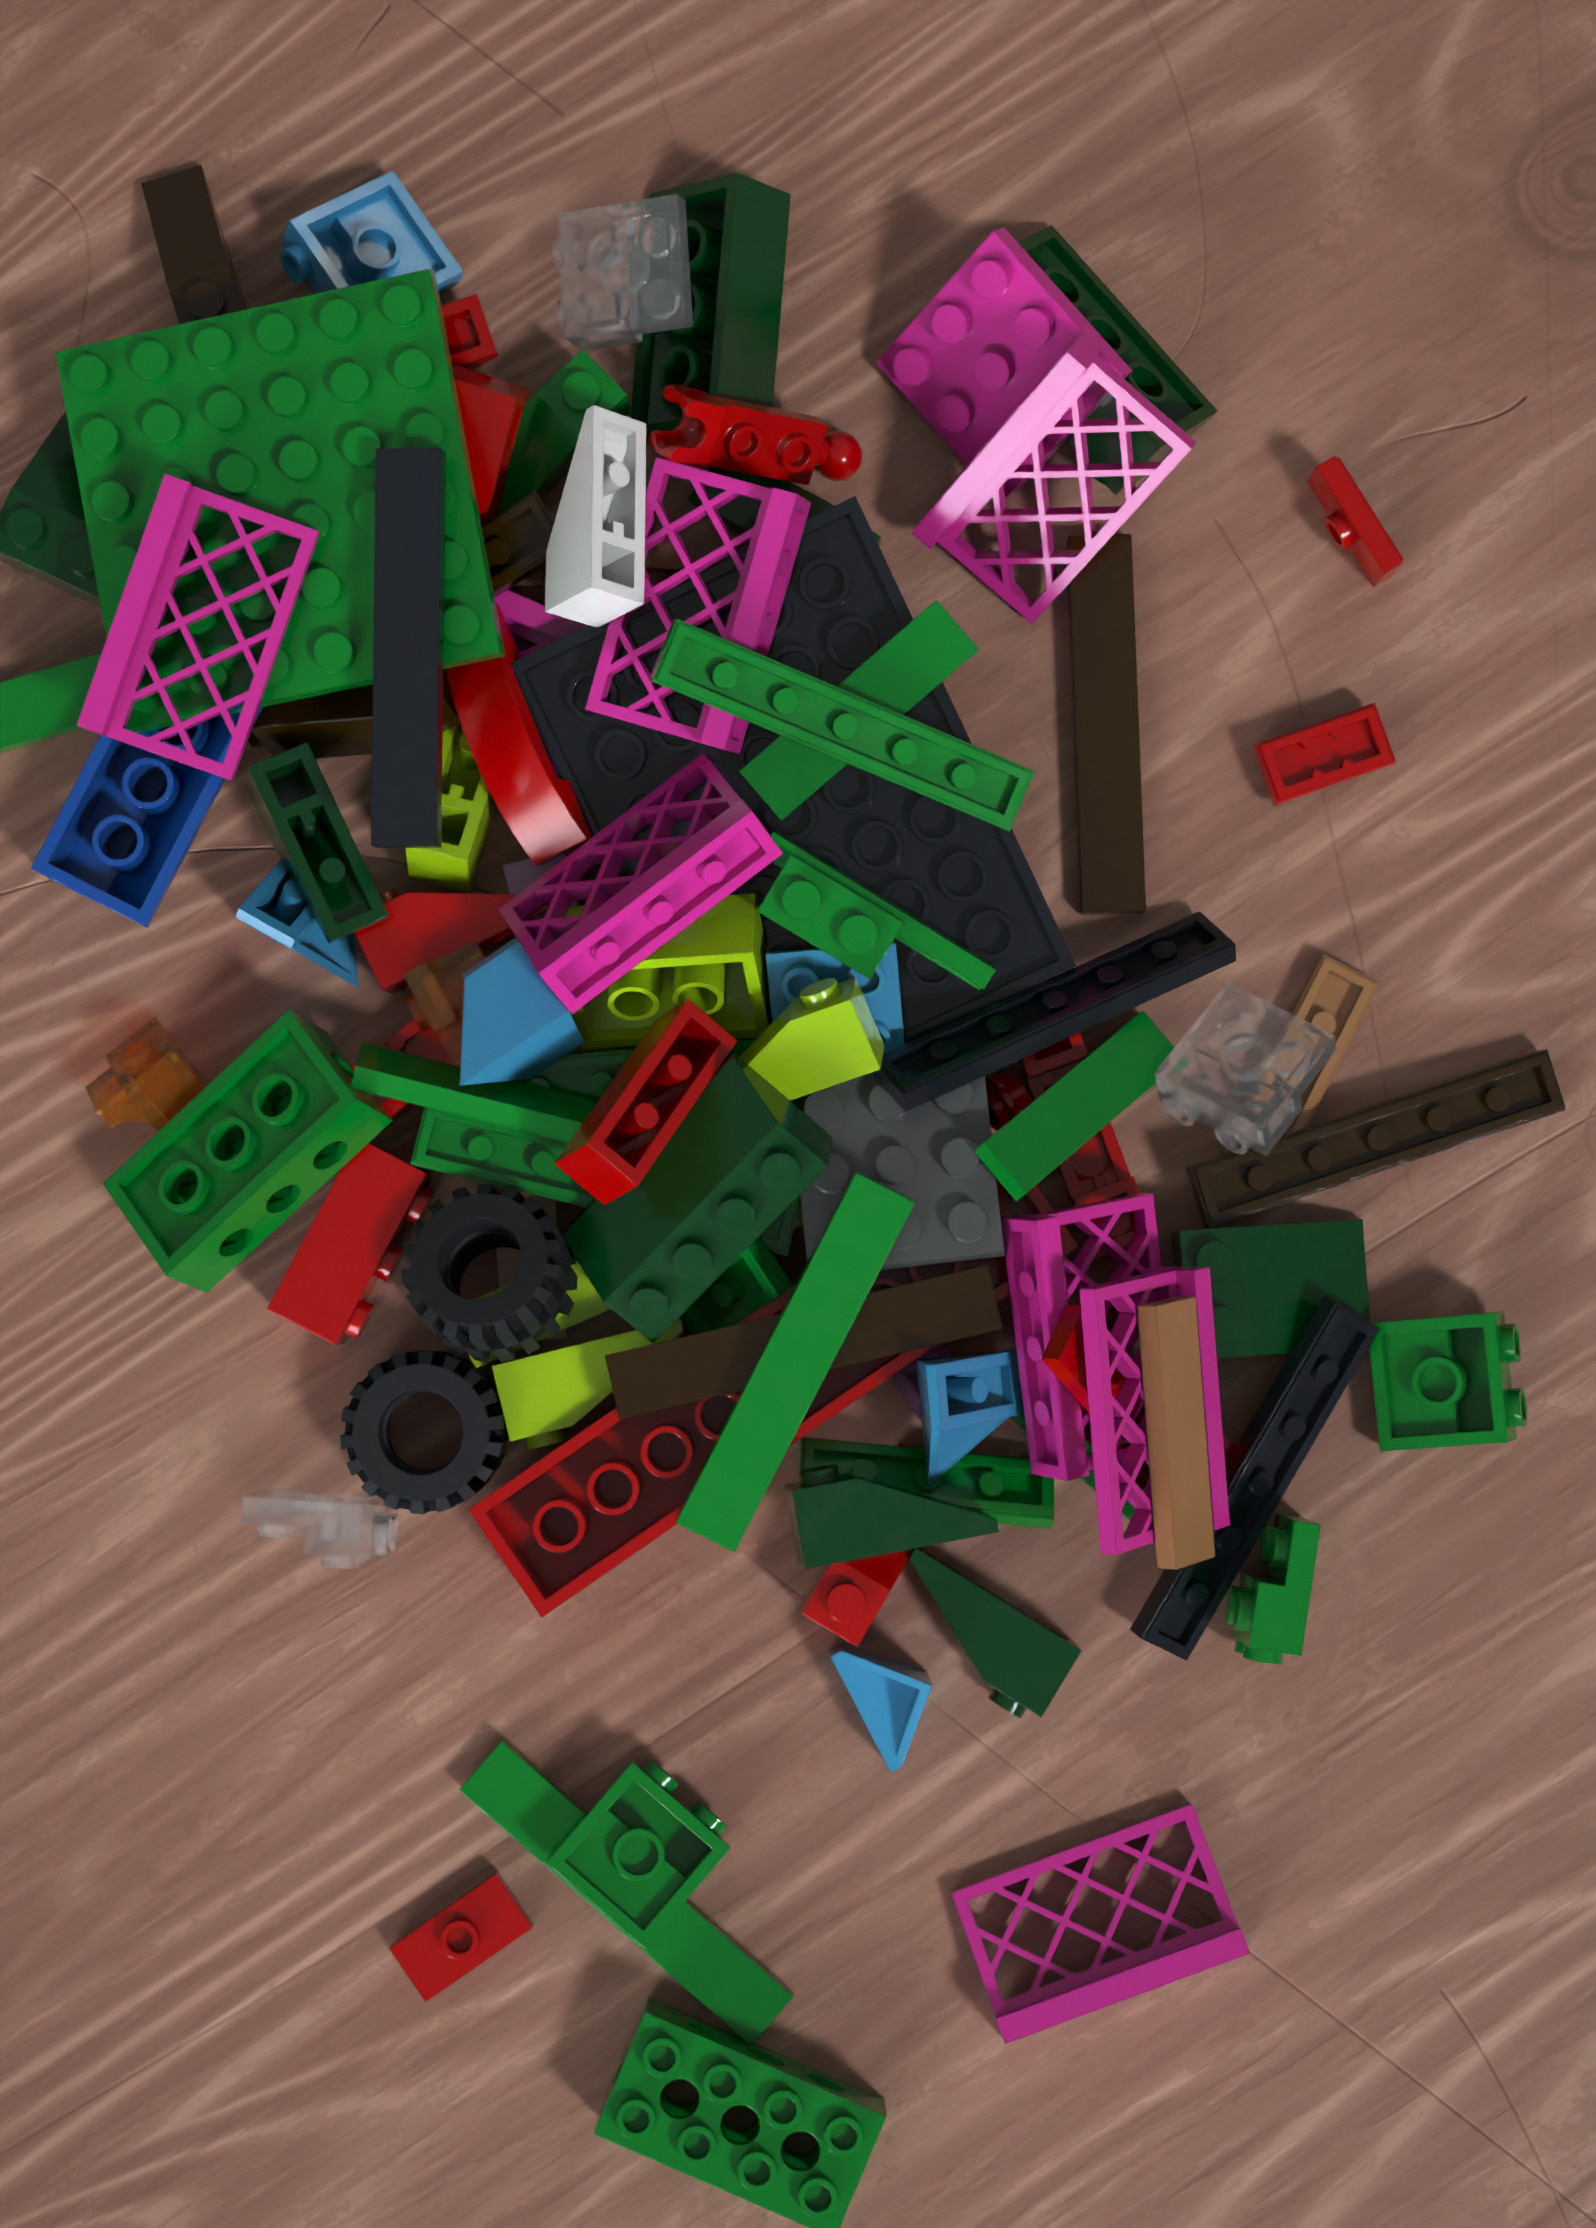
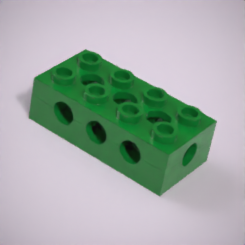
M289 1009L103 1183L164 1274L205 1293H208L393 1121L374 1094L351 1087L355 1069L325 1030Z
M648 1996L598 2114L594 2135L806 2227L840 2228L887 2115L885 2098L755 2042L750 2046L737 2034ZM683 2079L692 2083L698 2093L690 2100L677 2101L668 2096L664 2087L673 2080ZM742 2105L751 2108L758 2117L752 2124L738 2127L730 2124L725 2119L724 2113L731 2107ZM801 2131L814 2136L817 2143L806 2152H795L786 2147L783 2141L790 2134Z

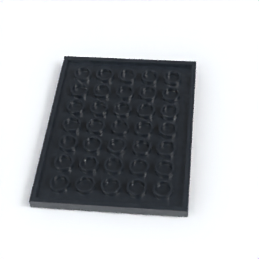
M856 496L807 519L768 654V658L836 687L913 621V617ZM748 548L740 552L744 561ZM731 556L699 572L715 603L737 589L740 573ZM691 578L660 595L672 619L685 621L706 608ZM651 601L631 612L626 628L636 648L641 647L667 631ZM731 607L721 612L726 624ZM712 618L697 626L721 637ZM609 623L599 628L588 625L511 663L540 738L560 779L570 780L592 837L704 752L738 796L752 810L770 836L772 832L779 831L996 966V971L985 989L981 988L978 990L895 938L905 1044L1076 966L1012 828L1010 831L1003 830L849 764L781 821L739 772L780 735L749 723L741 752L737 754L585 710ZM623 644L618 660L628 654ZM662 647L642 658L650 674H652ZM634 664L613 675L606 702L626 708L649 695ZM943 682L904 715L972 744ZM678 692L663 698L677 723L697 728L704 703ZM655 704L641 711L642 713L662 718ZM708 779L685 795L683 802L700 800ZM692 820L675 822L669 837L686 835ZM654 824L646 825L634 834L632 841L648 840ZM640 859L623 861L617 877L634 875ZM771 862L729 895L756 893L759 908L783 868ZM760 914L765 936L766 952L817 948Z

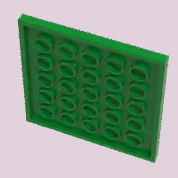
M430 269L55 352L106 639L164 474H168L190 482L193 486L320 532L314 554L259 708L373 684L376 449L442 448L446 452L443 669L505 657L436 276ZM203 506L195 534L205 554L240 538L228 514ZM240 519L247 535L263 528ZM276 532L252 545L269 577L293 565L301 541ZM191 544L183 565L198 558ZM245 548L210 564L225 597L261 581ZM203 568L179 578L173 592L183 617L218 601ZM287 580L272 586L279 601ZM265 590L230 606L246 639L271 628L276 614ZM169 606L161 627L176 621ZM223 610L188 626L204 659L238 643ZM181 630L157 640L151 655L162 679L196 663ZM265 642L250 648L257 663L259 662ZM243 652L208 668L224 702L248 691L254 676ZM147 669L140 689L154 683ZM201 672L166 688L182 722L216 706ZM159 692L134 703L126 726L127 730L142 733L174 726ZM244 703L230 709V714L241 712Z

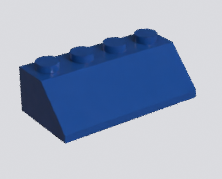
M263 707L259 708L254 723L256 722ZM241 712L231 714L235 725H237ZM222 716L213 717L187 730L198 755L220 763L224 762L232 736ZM170 727L146 731L138 734L151 737ZM179 734L163 741L166 744L186 750ZM100 735L31 869L81 896L148 928L225 779Z

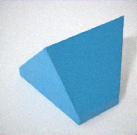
M281 859L238 908L236 918L268 938L359 988L354 933L329 944Z
M516 938L461 974L464 978L460 1086L532 1079L584 1043L569 1010L537 973L529 961L531 958Z
M1017 1350L916 1359L927 1488L1005 1420L1012 1416L1022 1415Z
M842 1644L830 1650V1657L891 1773L903 1766L932 1687L927 1671Z

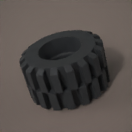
M478 1184L477 1194L470 1195L465 1187L451 1191L454 1201L444 1206L440 1199L431 1204L428 1209L432 1212L433 1216L426 1223L418 1218L411 1228V1231L417 1237L416 1243L404 1244L402 1257L410 1267L401 1269L403 1285L410 1292L407 1298L412 1308L437 1338L443 1340L451 1350L461 1356L467 1351L474 1360L488 1362L490 1353L493 1351L500 1361L503 1362L515 1359L514 1349L521 1346L530 1354L540 1348L536 1338L543 1332H546L552 1338L561 1327L555 1320L558 1313L568 1316L574 1302L566 1291L577 1290L578 1276L571 1267V1265L576 1263L573 1253L562 1237V1233L551 1217L546 1214L542 1206L531 1196L525 1200L518 1189L505 1186L500 1195L493 1184ZM498 1247H510L521 1251L518 1272L513 1281L502 1292L481 1300L460 1297L462 1275L475 1257L487 1250Z
M441 1350L405 1352L392 1356L391 1359L383 1363H378L367 1371L368 1376L363 1381L357 1382L350 1393L353 1396L350 1405L343 1409L341 1421L345 1422V1434L340 1435L341 1449H347L350 1462H347L346 1465L351 1475L357 1474L364 1483L361 1488L369 1496L377 1495L383 1499V1505L394 1510L399 1508L407 1509L413 1514H425L430 1511L441 1512L468 1500L483 1489L492 1479L491 1476L495 1470L500 1467L505 1455L503 1449L505 1442L508 1441V1431L500 1399L494 1389L497 1386L489 1376L485 1377L468 1359H461L454 1356V1353ZM428 1392L446 1398L456 1408L462 1421L463 1439L459 1450L449 1462L437 1468L418 1469L408 1465L396 1454L390 1442L389 1421L393 1410L403 1399L416 1393Z

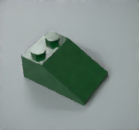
M65 411L11 488L0 511V561L101 607Z
M1363 1219L1171 1232L1173 1267H1210L1217 1358L1291 1353L1323 1296L1370 1322Z

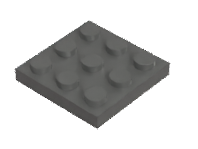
M873 1073L791 1100L793 1104L832 1136L828 1166L800 1194L807 1262L855 1170L915 1201L881 1270L1005 1256L997 1178L974 1152L992 1136L985 1076L907 1112L873 1077Z

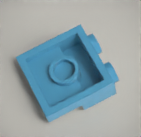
M393 170L289 220L281 243L280 259L287 276L297 285L306 282L314 294L430 269L435 274L440 294L459 284L464 272Z

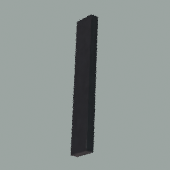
M442 448L376 449L371 846L375 848H441L446 452Z
M1200 911L884 1053L881 1068L872 1072L873 1077L898 1105L907 1112L1235 962V943Z
M1323 1296L1225 1464L1230 1526L1213 1530L1215 1557L1177 1570L1164 1569L1130 1628L1138 1637L1186 1661L1188 1660L1379 1332L1380 1328Z

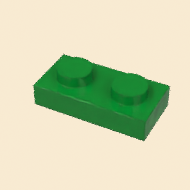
M790 855L757 911L868 979H871L904 924L902 920L794 855Z
M760 1235L680 1318L691 1335L736 1325L791 1289L793 1285Z

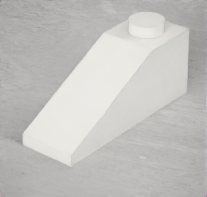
M596 405L586 409L546 550L545 612L599 628L644 604L646 423Z

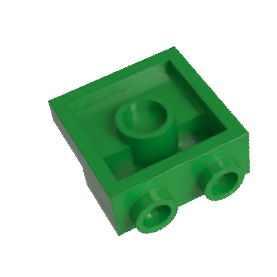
M1504 1311L1373 1323L1380 1328L1369 1347L1380 1452L1507 1443L1517 1439L1516 1427H1523L1527 1424V1404L1523 1388H1512L1509 1363L1520 1361V1337L1515 1323L1505 1324Z
M1276 1513L1275 1525H1266L1261 1538L1259 1559L1260 1564L1268 1565L1267 1576L1242 1572L1240 1586L1230 1585L1225 1606V1623L1233 1625L1232 1635L1236 1638L1234 1651L1243 1653V1658L1264 1663L1282 1664L1283 1653L1302 1656L1321 1524L1301 1516Z
M631 1759L589 1807L586 1815L550 1855L546 1863L640 1946L646 1949L729 1851L730 1846L720 1837L728 1826L700 1801L691 1810L688 1809L671 1794L679 1783L652 1759H649L643 1767Z

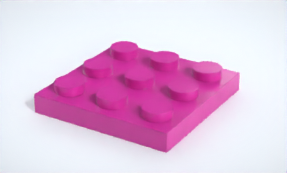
M1004 227L993 231L876 362L966 465L970 463L1082 331L1103 348L1097 356L1125 379L1132 372L1130 367ZM1095 380L1082 394L1085 420L1110 395ZM1071 407L1060 420H1073ZM1072 433L1047 434L1042 439L1045 461ZM1032 452L1021 465H1033ZM1029 478L1007 479L1004 483L1005 500L1011 498Z

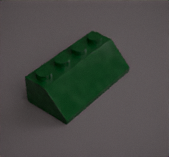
M732 173L650 193L630 418L646 423V444H649L648 436L652 431H670L676 428L682 420L683 411L681 406L677 403H671L663 397L664 388L670 384L703 390L710 396L714 395L773 408L791 194L739 173Z
M1052 225L1018 242L1130 367L1132 372L1125 380L1189 436L1194 434L1218 412ZM1110 394L1086 420L1118 419L1116 398ZM1129 411V418H1137ZM1153 431L1131 432L1134 462H1161L1173 449ZM1119 432L1086 433L1089 463H1122ZM1072 433L1066 441L1076 451L1074 433ZM1123 476L1094 477L1097 481L1106 485L1114 495L1124 490ZM1135 476L1136 482L1144 476Z
M733 1053L716 1071L638 1187L606 1205H603L594 1198L563 1231L562 1237L602 1301L649 1341L654 1343L822 1173L829 1164L832 1136L738 1055Z

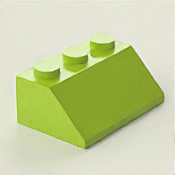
M756 893L728 895L587 1004L571 1014L584 1040V1043L580 1045L581 1050L637 1046L656 1019L687 999L692 1001L735 1039L758 1038L771 1024L765 936L760 913L757 912L759 908ZM585 906L569 907L565 917L580 916Z

